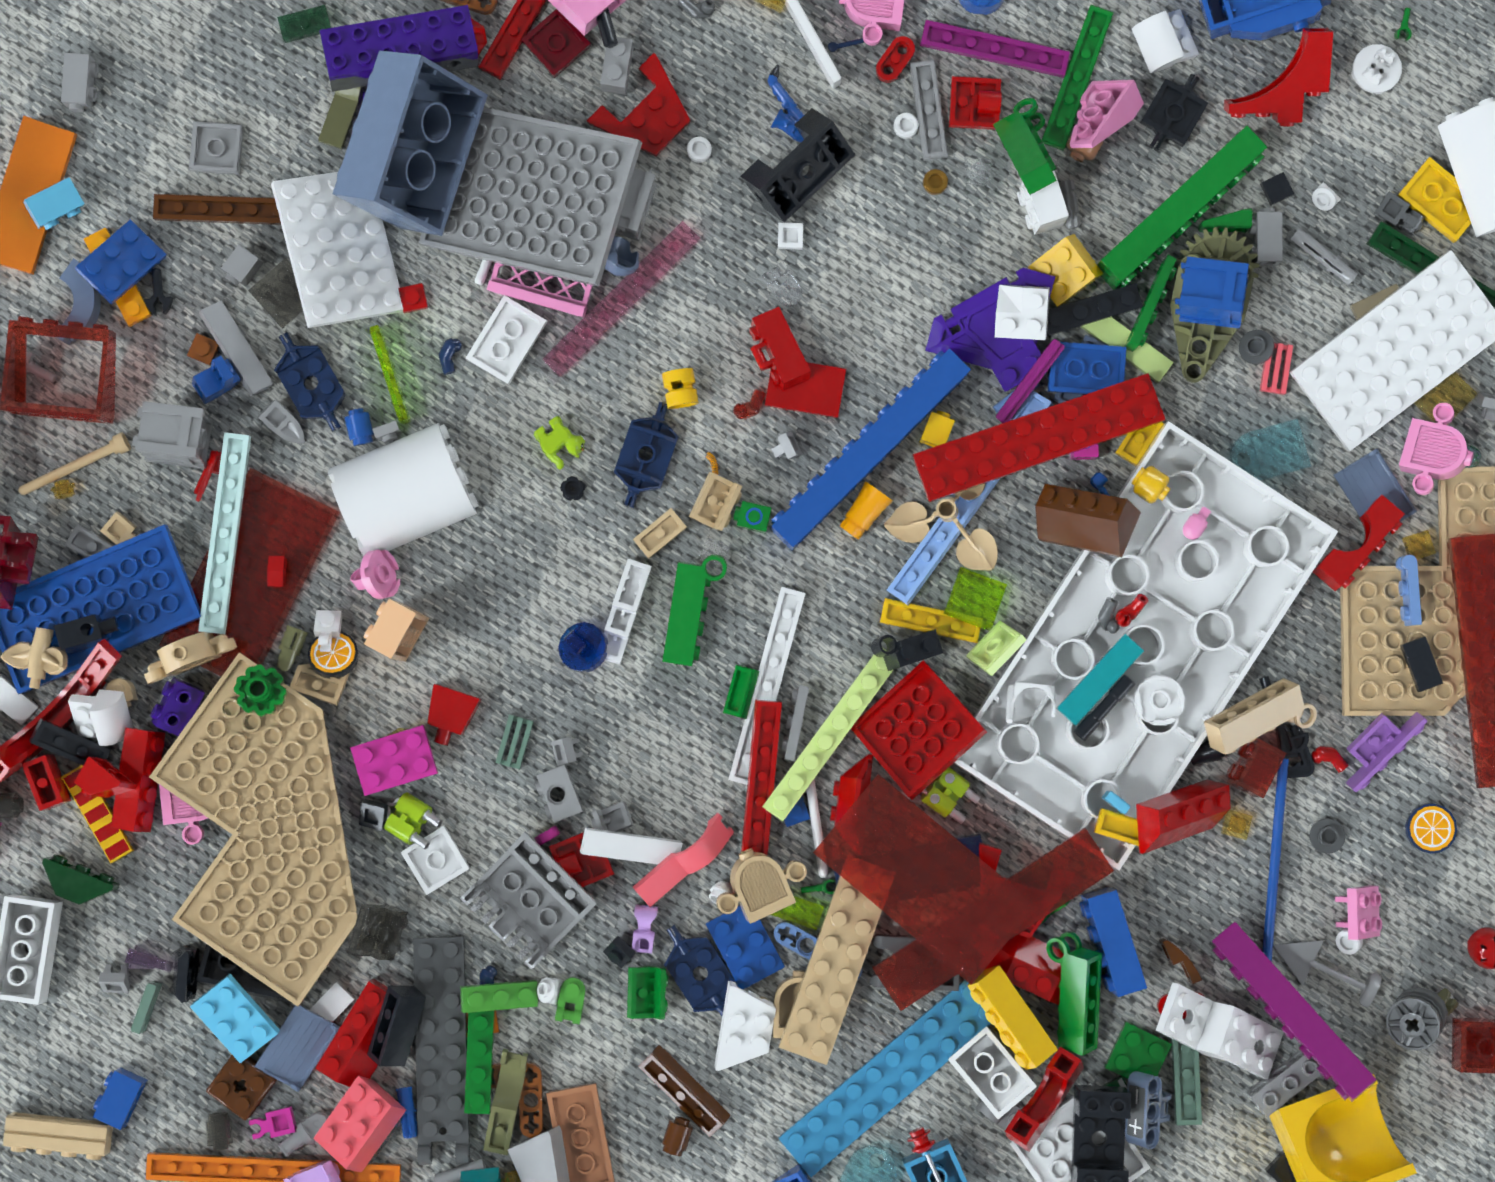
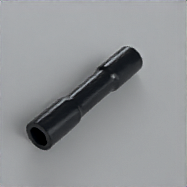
M1123 675L1095 710L1087 715L1078 725L1074 733L1083 741H1086L1105 716L1118 702L1122 701L1136 684L1128 676Z

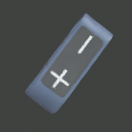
M1134 1071L1129 1076L1127 1089L1131 1092V1119H1126L1125 1139L1130 1144L1153 1149L1159 1141L1160 1123L1170 1121L1168 1101L1171 1099V1094L1162 1091V1081L1158 1076Z

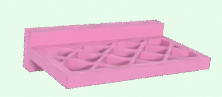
M495 263L491 280L488 282V291L585 318L593 285L587 284L585 286L584 283L575 281L565 286L563 280L557 277L563 289L556 293H551L544 283L555 276H548L542 280L539 273L534 272L539 282L529 287L524 284L520 277L529 272V270H523L518 273L516 268L511 266L515 276L504 280L497 278L500 267L504 265ZM518 278L520 284L511 281ZM581 283L585 290L583 301L573 299L568 289ZM542 285L544 290L536 289V287ZM566 292L568 297L561 296L560 294Z

